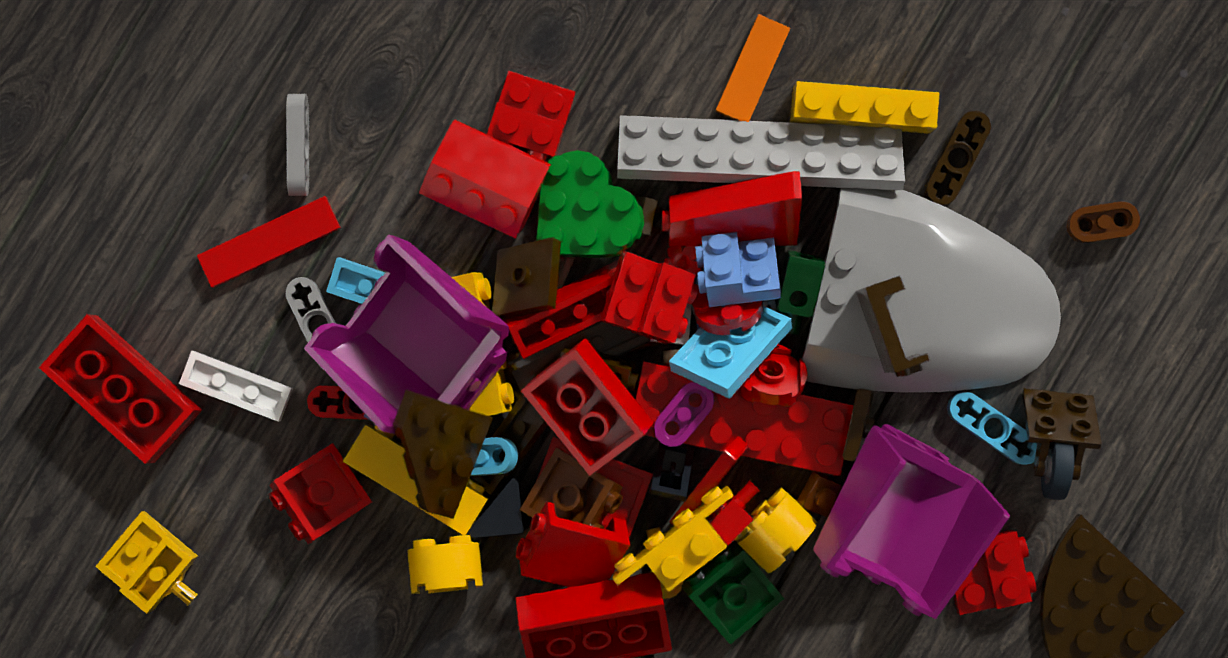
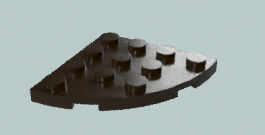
M1081 514L1075 516L1058 540L1053 550L1055 552L1050 561L1047 574L1044 575L1040 619L1047 655L1050 658H1143L1185 612Z

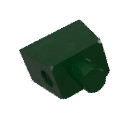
M787 249L779 283L781 298L776 299L775 304L776 309L781 311L782 315L791 318L792 329L788 333L799 335L803 316L813 317L826 263L821 256ZM802 291V299L797 302L791 301L793 292Z

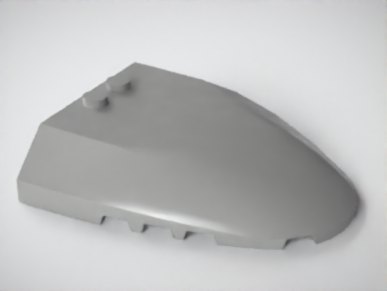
M839 188L837 208L825 258L826 265L807 342L801 358L807 367L808 376L806 382L857 390L861 388L885 392L971 390L1005 385L1017 381L1037 369L1048 357L1059 333L1061 321L1060 303L1054 285L1045 271L1032 258L976 222L908 191ZM897 276H901L905 290L885 296L884 298L905 357L928 353L930 359L927 362L921 363L922 371L905 377H896L895 373L884 372L856 294L857 290Z

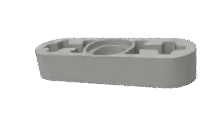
M288 94L286 102L287 190L289 196H308L307 94Z
M298 277L288 284L286 299L307 342L312 338L308 324L313 316L322 315L327 319L328 324L336 323L318 285L314 281L305 277ZM300 284L305 288H311L312 292L307 295L310 304L315 306L319 302L321 306L320 309L308 311L304 316L300 312L307 309L304 301L301 299L295 300L294 295L298 293L297 286Z

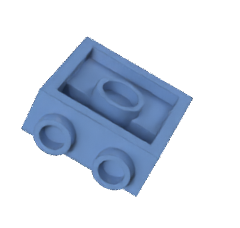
M737 232L702 236V246L695 247L697 266L698 268L704 267V271L697 272L699 291L700 293H707L709 307L781 298L774 238L738 242Z

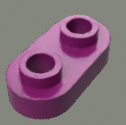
M695 382L683 386L655 421L654 432L657 439L662 444L672 447L683 444L713 408L714 396L712 391ZM697 393L702 397V403L699 407H692L689 404L688 398L691 394ZM669 421H675L679 425L677 434L669 435L666 433L665 426Z

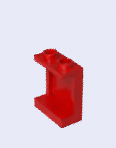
M546 502L541 512L534 515L526 538H521L518 543L516 558L520 560L521 575L567 587L609 580L616 570L615 564L624 557L630 547L626 520L613 517L607 528L602 529L559 518L555 514L554 503Z

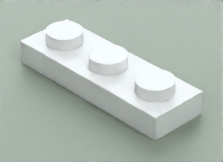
M191 351L179 382L180 385L278 422L283 417L293 391L291 387L196 351Z

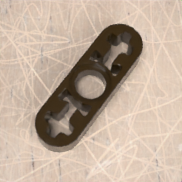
M970 111L959 119L924 188L926 199L942 206L948 205L956 199L990 133L991 122L986 114L981 111ZM974 119H977L979 121L978 127L982 130V133L977 132L971 137L968 144L975 145L973 150L968 144L957 142L956 138L958 136L961 140L965 139L969 132V127L965 125V122L971 123ZM960 149L965 152L967 163L963 168H954L949 164L948 154L951 150ZM942 167L947 173L959 176V179L957 181L952 177L946 186L950 195H944L939 199L935 196L937 190L933 188V184L939 185L944 180L946 173H940Z

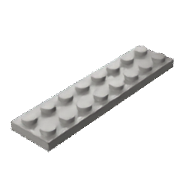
M620 115L617 178L737 183L800 171L801 186L903 190L902 129L836 124L746 122L739 120Z

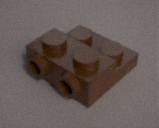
M556 448L520 510L533 518L536 513L541 512L546 502L554 503L557 517L604 529L601 523L607 513L613 514L622 502L623 496L619 493L623 487L598 471L589 476L574 457Z

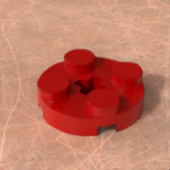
M699 286L697 296L691 304L692 312L699 327L716 335H731V329L740 327L742 331L750 329L759 321L763 314V301L731 304L724 307H709L707 293H700Z
M778 344L740 386V395L750 402L759 401L765 404L792 406L796 403L797 397L803 392L808 376L805 363L801 358L798 362L790 356L792 352L790 349ZM766 371H772L774 376L767 375Z

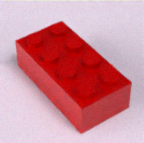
M87 314L39 366L49 378L145 464L155 463L202 411L198 405L96 315Z
M653 572L630 576L619 585L614 580H605L516 597L519 631L526 658H634L672 651L660 580Z

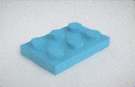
M763 306V314L759 321L745 331H742L740 327L731 329V335H716L699 328L669 360L670 369L674 373L730 398L792 329L791 318Z

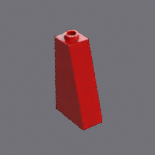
M800 171L669 196V211H662V232H669V246H702V236L737 232L738 242L774 238L775 246H796L802 203Z

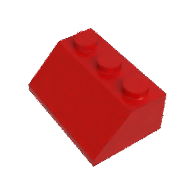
M454 119L430 163L419 194L516 238L528 220L551 164Z

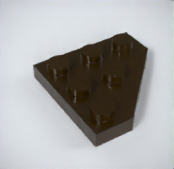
M406 390L394 419L393 427L396 436L402 440L405 453L402 455L409 477L414 480L418 491L416 495L418 506L426 512L454 519L493 418L480 412Z

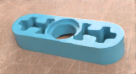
M960 392L950 398L947 411L953 421L1012 462L1022 465L1034 462L1037 443L1029 442L1027 448L1031 451L1030 455L1022 454L1020 457L1016 455L1018 453L1017 447L1011 443H1006L1005 448L1001 446V443L1009 438L1011 429L1016 431L1011 436L1016 441L1025 442L1028 440L1027 431L973 393ZM969 399L971 401L970 409L977 414H981L982 408L987 411V413L979 418L976 428L971 425L976 421L974 417L968 414H964L961 417L958 415L960 411L959 407L956 406L958 401L965 402ZM990 418H997L1003 424L1002 434L995 439L989 438L984 431V425Z

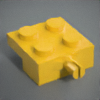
M145 511L140 512L95 566L121 588L119 591L146 614L152 612L162 599L171 593H174L187 606L198 596L197 593L182 582L186 571L198 558V555Z

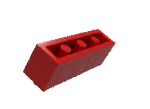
M619 259L558 289L556 309L503 319L509 326V334L523 359L600 321Z

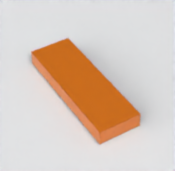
M758 14L715 112L733 120L750 121L790 31L789 27Z

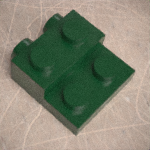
M735 540L705 566L699 568L685 579L686 582L681 585L690 599L729 644L733 643L784 600V597Z

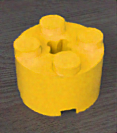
M781 487L768 501L765 499L751 513L754 520L734 540L766 572L771 573L786 561L785 556L792 550L796 551L816 528L817 522Z
M471 535L449 537V544L436 545L435 539L413 541V549L407 550L411 594H420L419 587L425 586V591L428 590V593L468 589V582L475 581L476 588L483 586L479 543L472 542Z

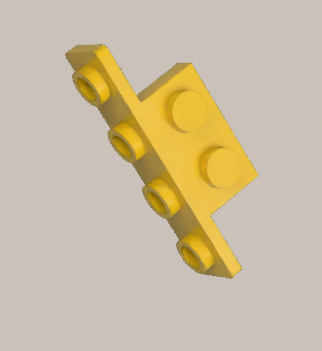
M728 485L721 490L718 486L711 489L701 498L703 504L693 512L689 508L684 510L673 519L672 523L675 526L665 534H662L661 531L656 532L643 543L645 546L643 551L635 557L632 553H629L614 566L617 569L613 573L614 582L619 585L643 565L647 564L668 592H670L727 548L725 542L707 521L706 517L733 496L732 490Z

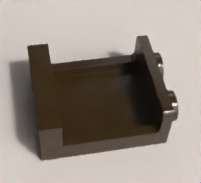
M901 276L856 291L884 372L895 373L896 377H905L922 371L921 363L930 360L928 353L905 357L886 304L885 296L905 290Z

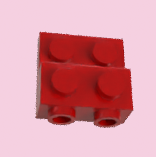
M508 71L487 135L517 149L527 151L528 154L546 162L547 158L550 159L557 155L576 92Z
M621 252L600 321L665 344L675 343L676 338L681 339L687 329L688 320L683 317L686 305H691L698 293V284L694 283L696 274L666 263H656L629 252Z
M333 443L278 477L269 485L272 492L268 495L272 504L278 511L286 510L292 519L288 523L292 534L298 541L305 539L308 545L372 503L349 466L343 462V457Z
M1014 530L1002 531L997 534L954 594L956 609L959 615L1032 602L1031 593L1036 592V582L1031 571L1026 572L1023 558L1029 557V551L1024 536L1018 537L1017 531Z

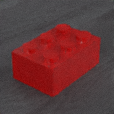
M586 338L534 377L521 390L589 476L644 436L653 424L651 418Z

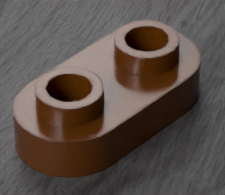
M1125 201L1082 207L1073 211L1068 217L1067 231L1072 239L1080 243L1122 238L1131 235L1137 230L1140 223V215L1134 205ZM1116 214H1120L1124 218V224L1121 227L1114 223V216ZM1081 219L1089 223V230L1087 232H1083L1079 228Z

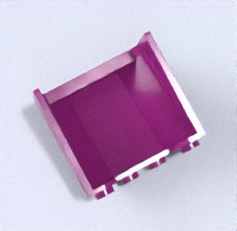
M388 234L386 239L377 246L373 258L374 264L380 270L386 271V273L376 281L374 289L366 300L356 308L353 317L346 326L336 323L319 326L313 332L312 338L304 347V350L381 431L396 434L393 422L406 390L469 409L506 361L507 352L502 348L503 339L509 334V326L409 241Z
M884 424L881 428L873 426L868 433L813 550L821 560V568L831 576L836 578L840 575L849 576L856 569L877 585L884 582L896 588L904 599L903 606L914 615L921 616L923 613L937 619L1007 522L1010 515L978 479L951 465L949 458L943 453L888 424Z

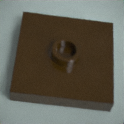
M552 237L498 250L492 312L503 320L556 309L561 241Z
M861 388L857 390L842 456L844 460L855 462L863 446L864 438H867L868 433L874 426L875 418L869 417L874 393L870 390Z

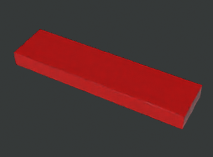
M323 196L198 254L197 257L210 286L215 288L340 230L341 227L327 197Z

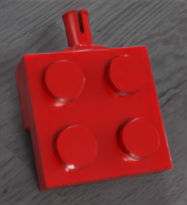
M750 480L735 496L733 495L706 518L727 545L754 520L744 510L746 508L745 505L760 492Z

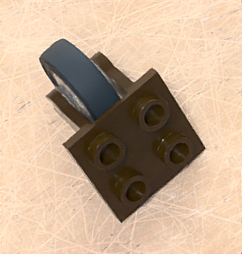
M1023 388L1022 397L1028 442L1037 443L1034 476L1041 477V488L1045 498L1064 500L1069 493L1072 480L1078 481L1080 478L1085 448L1100 450L1102 445L1094 396Z

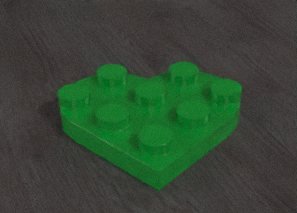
M579 150L566 152L549 159L548 163L551 166L540 193L537 241L552 237L561 241L560 257L609 258L620 256L621 252L630 248L636 239H640L645 224L643 209L630 192L622 187L612 185L611 174L603 161L589 152Z

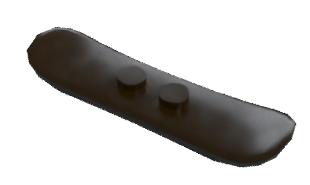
M691 308L690 327L692 326V323H693L694 318H695V316H694V314H693V312H692V308ZM599 321L524 359L518 349L511 351L506 356L507 366L503 371L506 383L509 382L512 386L514 401L517 402L523 394L521 390L534 377L558 360L564 348L572 349L585 338L599 355L603 353L622 359L629 358L661 343L650 342L648 337Z

